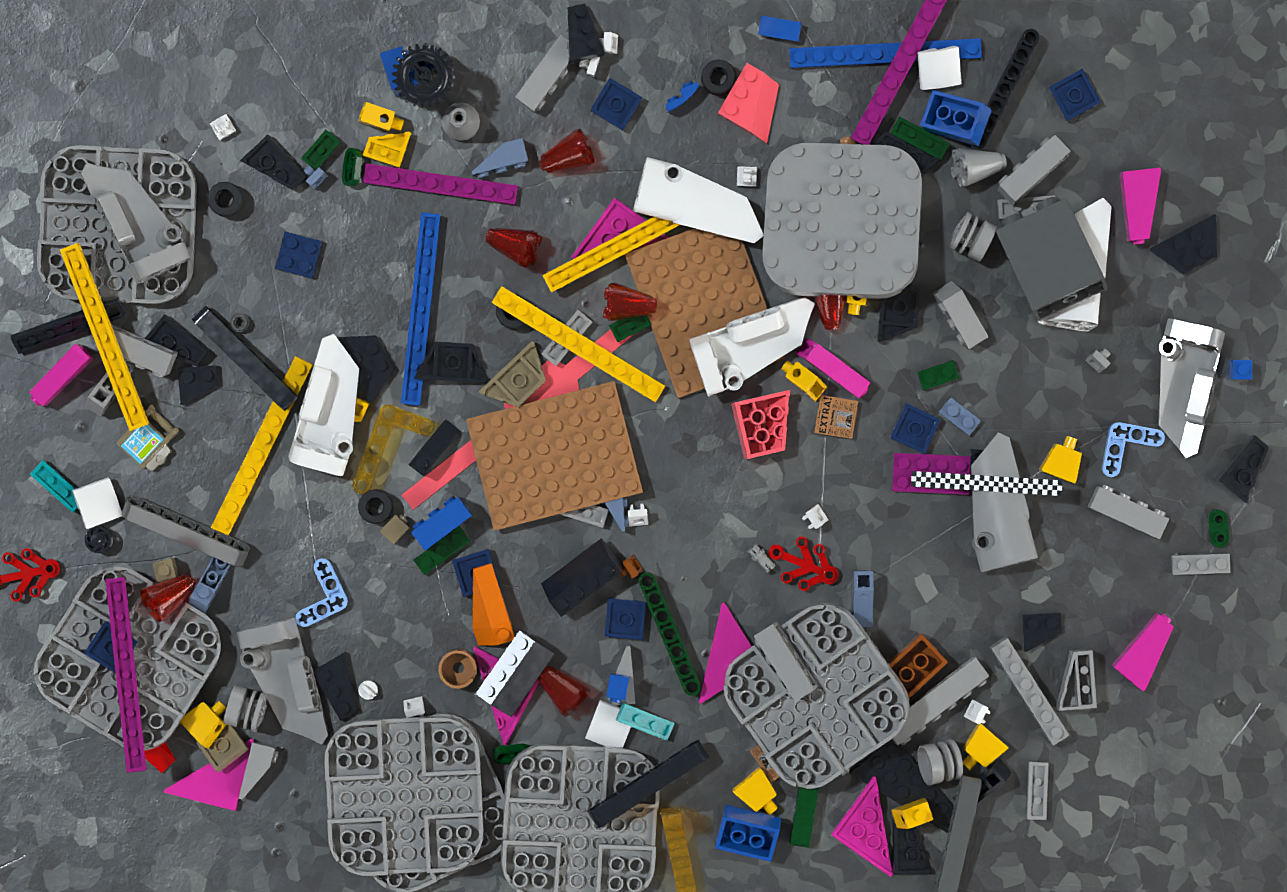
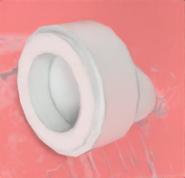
M371 680L362 682L358 690L359 695L367 700L373 699L378 693L376 683Z

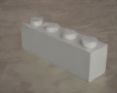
M561 35L515 97L516 100L533 112L537 109L539 111L546 103L544 99L547 94L552 95L557 88L555 83L559 78L563 79L569 71L566 69L569 65L568 40Z
M1056 135L1051 139L1049 137L1044 139L1040 144L1041 148L1037 151L1032 150L1027 155V160L1023 164L1019 162L1012 169L1014 172L1010 176L1005 175L998 182L1000 185L997 191L1012 206L1016 205L1069 156L1071 151Z
M111 324L125 362L135 363L134 366L145 370L147 368L152 371V374L159 377L170 374L178 352Z
M1106 485L1096 487L1087 506L1088 508L1160 540L1169 521V518L1165 517V512L1158 509L1154 511L1147 509V504L1138 501L1136 504L1130 501L1131 497L1126 494L1120 493V495L1112 493L1114 489Z
M777 621L754 635L755 644L765 653L767 663L774 667L776 677L780 682L784 683L787 688L786 692L791 699H794L796 702L819 687Z

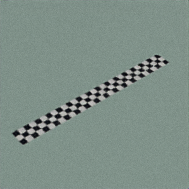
M912 471L911 486L1062 495L1061 480Z

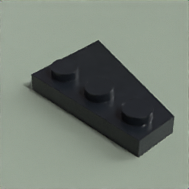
M586 4L567 7L568 64L604 56L605 51Z
M887 131L871 144L893 146L905 151L917 163L921 176L939 160Z
M269 134L240 160L291 190H295L307 178L305 173Z
M166 314L162 316L145 337L147 340L178 352L176 359L194 366H198L210 352Z
M1252 435L1217 480L1247 504L1249 493L1255 485V478L1262 467L1269 447L1257 436Z
M346 652L313 670L317 682L340 721L358 711Z
M893 818V874H932L920 842L917 827L915 826L910 829L897 828Z

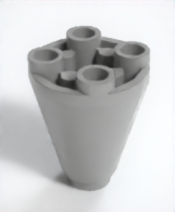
M459 102L452 104L445 110L442 117V126L449 137L454 140L463 141L476 135L480 125V118L474 107L468 103ZM457 114L463 116L462 121H456L455 117Z
M967 148L955 149L952 151L954 166L951 167V175L957 179L960 187L968 186L1005 169L1007 165L1006 157L998 152Z

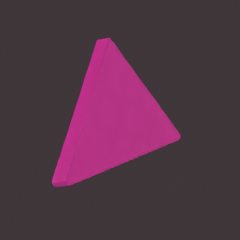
M614 198L571 258L574 259L646 220ZM662 234L635 249L643 248L669 237Z
M724 602L721 603L699 697L700 704L724 689L725 674L730 664L739 655L752 647Z
M474 646L473 650L483 681H485L499 661V658ZM539 679L512 717L491 705L503 745H506L540 681Z
M251 738L246 741L245 744L248 750L221 772H216L209 763L166 788L164 793L236 811L254 739Z
M873 775L834 828L831 835L892 877L877 778Z

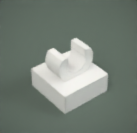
M604 32V38H599L604 51L609 54H617L618 35L612 32Z
M600 57L580 61L579 66L588 69L586 74L594 77Z
M227 114L210 123L220 141L236 132Z
M737 167V186L756 187L757 167Z
M633 504L630 505V510H628L629 526L648 525L647 509H644L643 504H640L641 509L634 510Z
M819 504L808 510L802 518L803 520L809 518L812 524L808 526L809 529L813 527L817 529L828 521Z
M422 696L403 701L406 718L416 715L424 717L425 710Z
M972 699L964 717L980 725L986 722L983 718L986 713L990 714L988 707Z

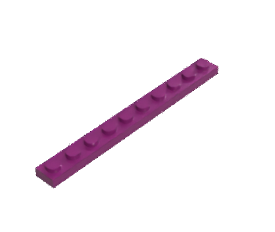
M947 0L924 1L850 139L861 145H869L917 57V52L923 46Z
M125 577L105 579L127 773L147 771Z

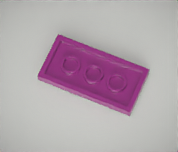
M893 453L892 491L969 495V490L911 486L912 471L970 475L971 456Z

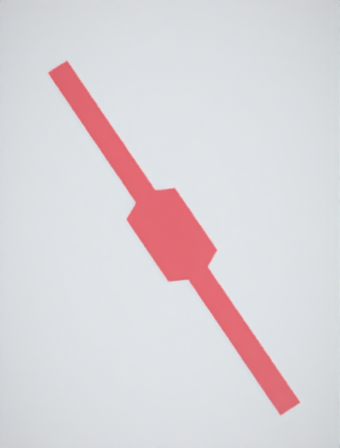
M643 304L640 305V306H639L637 309H635L633 312H635V311H637V310H639V309H641V308L644 309ZM610 329L594 343L612 353L633 335L617 343ZM578 355L566 365L559 362L555 366L548 360L542 365L546 382L523 404L579 390L578 379L591 370L594 365ZM504 403L505 409L515 407L513 405ZM471 440L402 494V497L413 510L476 461Z

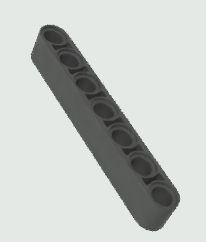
M135 495L127 497L122 510V516L125 519L233 566L240 567L245 563L250 547L243 541Z
M963 775L960 778L934 892H957L981 789V779Z

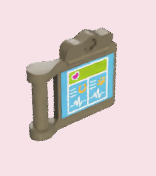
M152 404L145 411L147 418L151 416L169 434L164 437L149 423L132 431L128 429L116 444L142 469L147 467L149 470L154 471L159 465L166 462L167 456L172 451L167 444L180 430L177 427L171 426L155 411L156 408Z

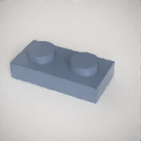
M951 397L938 412L968 436H970L981 421Z

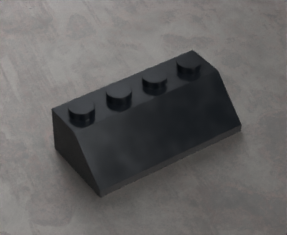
M601 538L543 581L541 585L550 604L562 617L620 574L625 568Z
M519 630L476 694L493 707L512 717L555 653L526 632Z

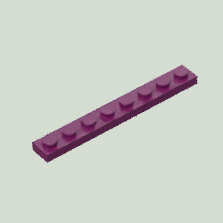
M365 164L363 183L512 205L516 203L518 185L373 164Z

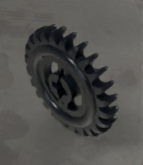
M426 43L423 44L422 49L419 44H416L415 50L410 46L408 47V54L404 51L401 52L404 58L396 57L400 64L393 65L397 72H392L391 74L396 76L397 79L393 80L392 83L399 84L395 91L402 90L400 97L406 95V103L412 99L413 106L420 102V106L423 108L425 102H427L428 106L432 107V101L439 104V97L446 100L444 92L451 94L447 87L455 86L450 82V79L456 78V76L450 74L455 68L449 67L453 62L452 60H445L448 56L447 53L442 56L440 55L442 48L435 52L434 44L429 49H427ZM427 61L435 66L438 73L436 83L432 80L433 71L426 66L420 67L417 62ZM411 68L415 71V80L419 84H427L430 89L421 90L413 86L409 76ZM420 71L428 72V80H426L425 78L422 80L420 79Z

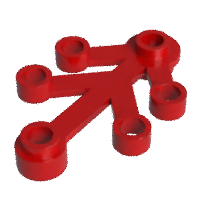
M800 536L795 541L796 545L800 548L804 560L784 552L783 548L777 544L770 546L768 554L772 559L779 560L781 558L800 566V568L793 571L783 572L780 576L783 583H790L792 579L809 572L818 574L808 580L802 579L798 582V587L802 591H806L810 586L820 582L833 584L838 579V570L834 566L829 565L824 553L825 548L821 544H816L813 547V552L818 555L822 567L814 564L805 537ZM799 539L805 540L803 546L798 545ZM817 546L822 547L821 553H816L815 549ZM774 549L780 550V554L778 556L773 555ZM831 571L833 576L826 578V572ZM784 574L790 575V579L788 581L783 580ZM803 581L808 584L804 589L800 586Z
M25 548L21 551V557L24 560L30 559L40 566L31 568L15 558L13 553L7 552L3 554L2 561L5 564L15 566L21 571L0 575V586L5 582L23 579L17 589L10 594L11 599L17 602L23 598V593L33 577L41 575L36 586H32L29 590V594L32 597H39L48 579L54 578L60 573L59 563L54 559L44 560L34 554L32 549ZM26 550L30 552V557L28 558L24 556ZM6 555L12 557L10 562L6 561ZM48 565L53 566L52 572H48ZM34 588L39 590L38 595L33 594L32 590ZM15 592L20 594L19 599L14 598Z

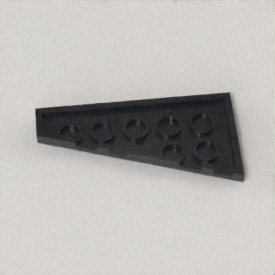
M892 739L875 750L849 772L866 784L875 775L879 792L902 806L926 798L933 820L929 822L948 833L953 812L952 805L934 784L927 785L924 782L919 766L900 744L896 745Z

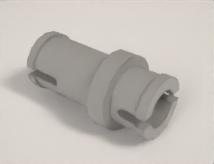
M757 544L747 551L752 556L751 559L757 561L766 573L775 567V563L767 557L763 548L760 549Z

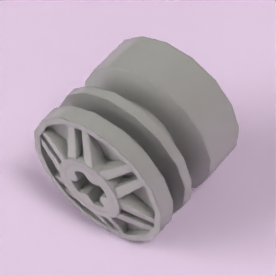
M967 212L958 222L952 234L950 248L955 250L958 243H960L959 253H962L968 247V257L980 262L992 241L997 226L984 221L981 227H978L979 217L975 216L972 223H970L972 214Z
M234 685L227 704L224 724L237 727L242 719L244 720L243 729L247 730L249 723L252 722L251 731L256 732L264 718L267 694L261 693L259 699L256 700L258 691L254 690L251 697L248 698L247 688Z
M954 740L940 741L937 743V746L933 743L919 746L917 752L919 770L927 785L942 783L944 779L951 781L952 779H960L962 777V757Z

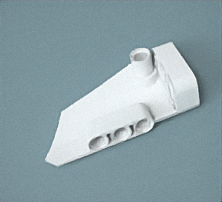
M649 157L646 158L634 204V212L755 243L764 236L747 197L676 164ZM671 167H675L678 170L675 178L668 176V169Z
M1102 198L1074 215L1105 278L1111 205ZM1101 293L1037 322L1043 325L1076 331H1090L1098 325Z
M802 297L733 320L724 328L689 339L707 395L711 396L726 389L738 390L744 380L802 345L805 330L815 303L806 297ZM733 376H736V377H737L736 380H734V381H729V379H730L731 377H733Z
M334 334L322 338L300 409V420L288 457L290 462L343 476L349 456L353 451L352 437L359 368ZM342 442L348 443V447L344 450L338 448Z

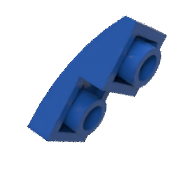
M761 16L758 35L799 42L802 22Z
M690 81L683 84L682 89L679 91L681 98L674 96L667 100L668 103L665 104L667 113L688 101L698 89V82L693 84Z

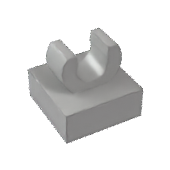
M1106 349L1101 352L1096 350L1085 361L1100 373L1109 366L1110 362L1107 360V357L1111 353Z

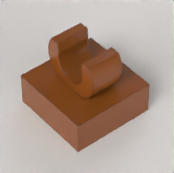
M634 554L622 562L625 569L620 575L624 577L629 574L631 578H634L644 571Z

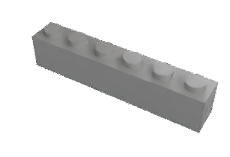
M1003 637L989 646L1050 744L1054 746L1068 737L1069 734L1009 639Z
M970 658L909 705L906 723L899 733L892 738L896 745H904L909 742L912 734L922 732L928 722L938 720L941 717V712L945 709L947 711L951 710L957 705V700L967 698L972 693L970 690L976 686L979 688L987 682L986 678L989 675L977 658Z

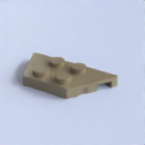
M531 341L479 393L516 407L522 405L546 382L535 343Z

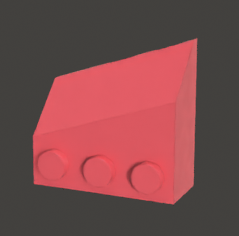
M746 63L717 115L767 144L779 84L764 72Z
M790 390L731 404L744 460L785 450Z

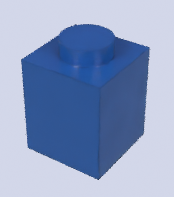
M1229 360L1228 380L1252 379V360Z
M610 673L606 697L610 698L611 702L621 703V700H626L629 676Z

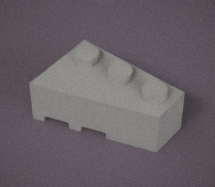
M950 281L932 293L938 302L939 309L948 318L947 323L952 330L955 329L958 334L956 338L961 346L965 345L970 349L988 338L965 294L956 284Z
M1070 650L1055 709L1063 711L1097 708L1093 650Z

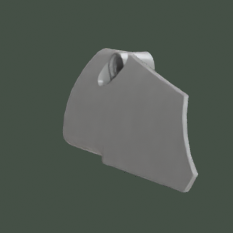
M86 163L81 175L117 248H120L137 284L154 278L191 259L181 238L180 228L170 223L130 171ZM167 231L172 232L175 235V239H170L167 236Z
M1168 318L1163 340L1159 344V351L1161 353L1159 426L1182 454L1188 458L1197 454L1216 383V368L1225 332ZM1168 344H1173V351L1171 353L1165 352V347Z
M998 432L971 465V475L1020 478L1010 438ZM972 490L974 531L972 547L976 552L981 573L1038 558L1028 521L1029 510L1025 495L1023 493ZM979 538H983L986 541L984 548L978 545Z
M296 618L285 619L237 632L240 648L243 651L240 656V663L243 667L251 669L263 693L267 694L266 698L282 729L302 735L323 745L329 736L311 661L304 654Z

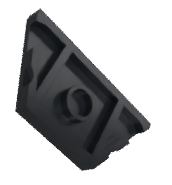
M1214 214L1149 248V251L1160 257L1162 261L1171 265L1181 274L1217 257L1216 215Z
M908 284L897 295L880 300L877 342H882L917 328L921 289Z
M376 335L337 337L359 368V386L368 402H373L380 389H382L387 379L395 370Z
M433 342L414 376V379L488 383V378L476 355V350L473 344Z

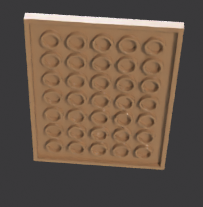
M694 228L625 254L647 317L652 324L654 336L677 398L705 388L689 339L724 328L733 320L767 309L743 241ZM785 355L782 356V357H780L779 359H777V360L774 361V362H777V361H780V360H782V359H785Z
M615 381L466 419L494 531L643 493Z

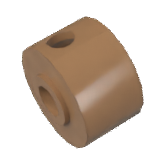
M454 649L443 656L439 663L438 672L440 679L445 685L460 689L467 687L473 682L477 674L478 665L475 657L465 649ZM457 662H461L464 665V671L461 673H456L453 670V665Z

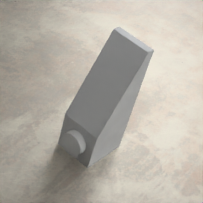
M128 361L126 365L131 374L135 366ZM107 372L87 397L85 404L87 409L102 417L116 397Z
M626 645L615 673L629 676L626 700H621V703L612 702L613 706L622 705V702L625 704H636L630 645Z
M258 741L252 742L239 799L242 800L272 766L273 762L276 763L279 754L276 751L277 746Z

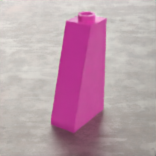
M1161 168L1119 173L1127 242L1133 241V245L1144 244V240L1150 238Z
M806 338L796 352L799 357L855 397L860 398L868 391L869 381L818 343Z
M75 344L29 392L32 395L31 400L38 406L40 404L47 406L95 357L82 344Z
M1155 613L1111 665L1143 692L1148 686L1174 627L1170 624L1172 620L1165 614L1159 615Z

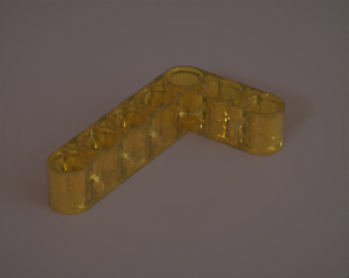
M387 404L382 406L353 481L354 491L358 494H364L370 490L394 425L421 435H428L433 431V422L426 417ZM388 407L394 412L393 417L390 419L385 418L383 414L384 410ZM405 414L410 415L412 418V422L409 425H404L401 421L402 416ZM422 421H427L430 424V429L427 432L420 430L419 426ZM379 426H385L387 429V434L383 437L377 434ZM373 444L380 446V452L377 455L372 454L370 451V447ZM366 462H371L374 466L373 471L370 473L364 470ZM359 480H364L367 483V488L364 491L357 488Z
M679 805L660 809L677 892H697Z

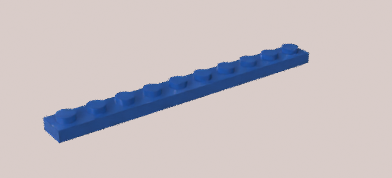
M981 38L925 41L920 51L932 48L939 50L957 46L959 47L960 60L982 58ZM901 43L789 48L790 68L891 63ZM918 55L915 58L914 62H918Z
M421 212L401 404H421L423 380L414 379V376L426 356L440 214Z

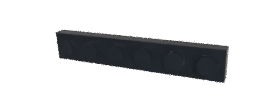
M119 297L103 302L110 322L126 317V311ZM83 310L13 334L11 335V341L18 354L89 330L90 327Z

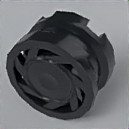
M104 526L93 527L85 535L86 547L94 553L108 551L114 542L112 532Z

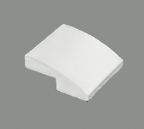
M951 46L939 50L932 48L917 52L920 89H937L961 84L959 47Z
M109 477L72 490L86 529L122 516V511Z
M600 700L585 739L606 747L623 748L631 727L616 721L620 707Z

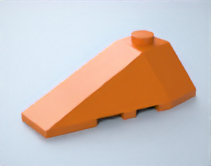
M492 563L473 568L472 628L478 646L500 645L515 638Z

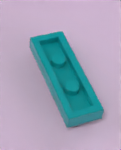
M42 460L30 475L74 513L78 508L72 490L76 488L45 460Z
M623 702L616 717V721L666 741H668L674 723Z

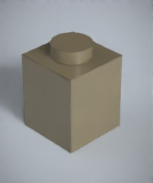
M395 514L380 532L392 544H395L410 528L408 525L410 521L402 514L400 516Z
M174 557L152 563L157 582L179 576Z

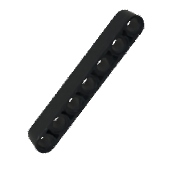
M1027 29L1021 34L986 103L991 109V103L997 102L1000 109L998 112L991 111L988 119L991 122V127L984 130L982 145L969 144L971 149L981 150L988 143L1039 41V33L1035 29ZM1026 34L1033 35V43H1028L1025 40ZM1017 51L1025 53L1026 57L1024 60L1017 58ZM1009 68L1016 69V77L1008 75ZM1000 85H1006L1008 87L1007 94L1004 95L1000 93Z
M206 305L192 318V321L281 409L285 411L298 398V395Z
M696 740L608 796L587 812L596 827L601 828L705 761L709 755L700 740Z

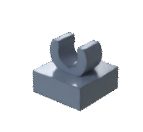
M310 166L304 170L309 176L306 182L314 189L328 176L319 167L316 171Z

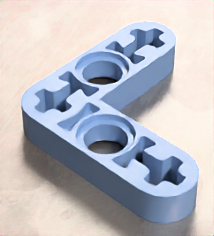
M1119 422L1113 423L1108 430L1102 462L1103 474L1107 477H1115L1119 474L1125 441L1148 446H1160L1165 440L1164 433L1158 429ZM1119 425L1121 430L1127 431V427H1130L1127 433L1128 439L1125 438L1126 434H1119L1117 437L1113 429ZM1134 429H1139L1142 433L1139 440L1132 438V431ZM1146 430H1148L1147 435H1155L1156 432L1157 436L1160 437V441L1153 443V439L1146 438L1147 442H1144ZM1113 444L1119 446L1120 451L1117 455H1112L1109 452V448ZM1107 458H1118V462L1113 461V467L1116 470L1109 474L1106 466H1110L1111 460H1107Z
M318 559L314 564V571L327 598L300 610L296 614V622L302 627L309 626L341 611L348 604L345 591L328 559ZM319 562L327 563L326 572L328 574L331 571L332 575L322 579L321 576L325 574L323 570H318ZM328 579L336 581L335 589L329 590L325 584ZM337 596L340 599L343 598V606L340 607L339 604L332 607L334 611H331V607L327 603V600H330L331 604L336 601ZM323 604L327 607L325 615L317 613L318 605ZM313 608V613L317 619L314 620L312 616L307 619L308 623L300 621L301 613L308 615L312 613L309 609Z

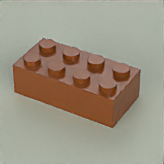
M919 632L887 663L904 685L908 698H910L948 661Z

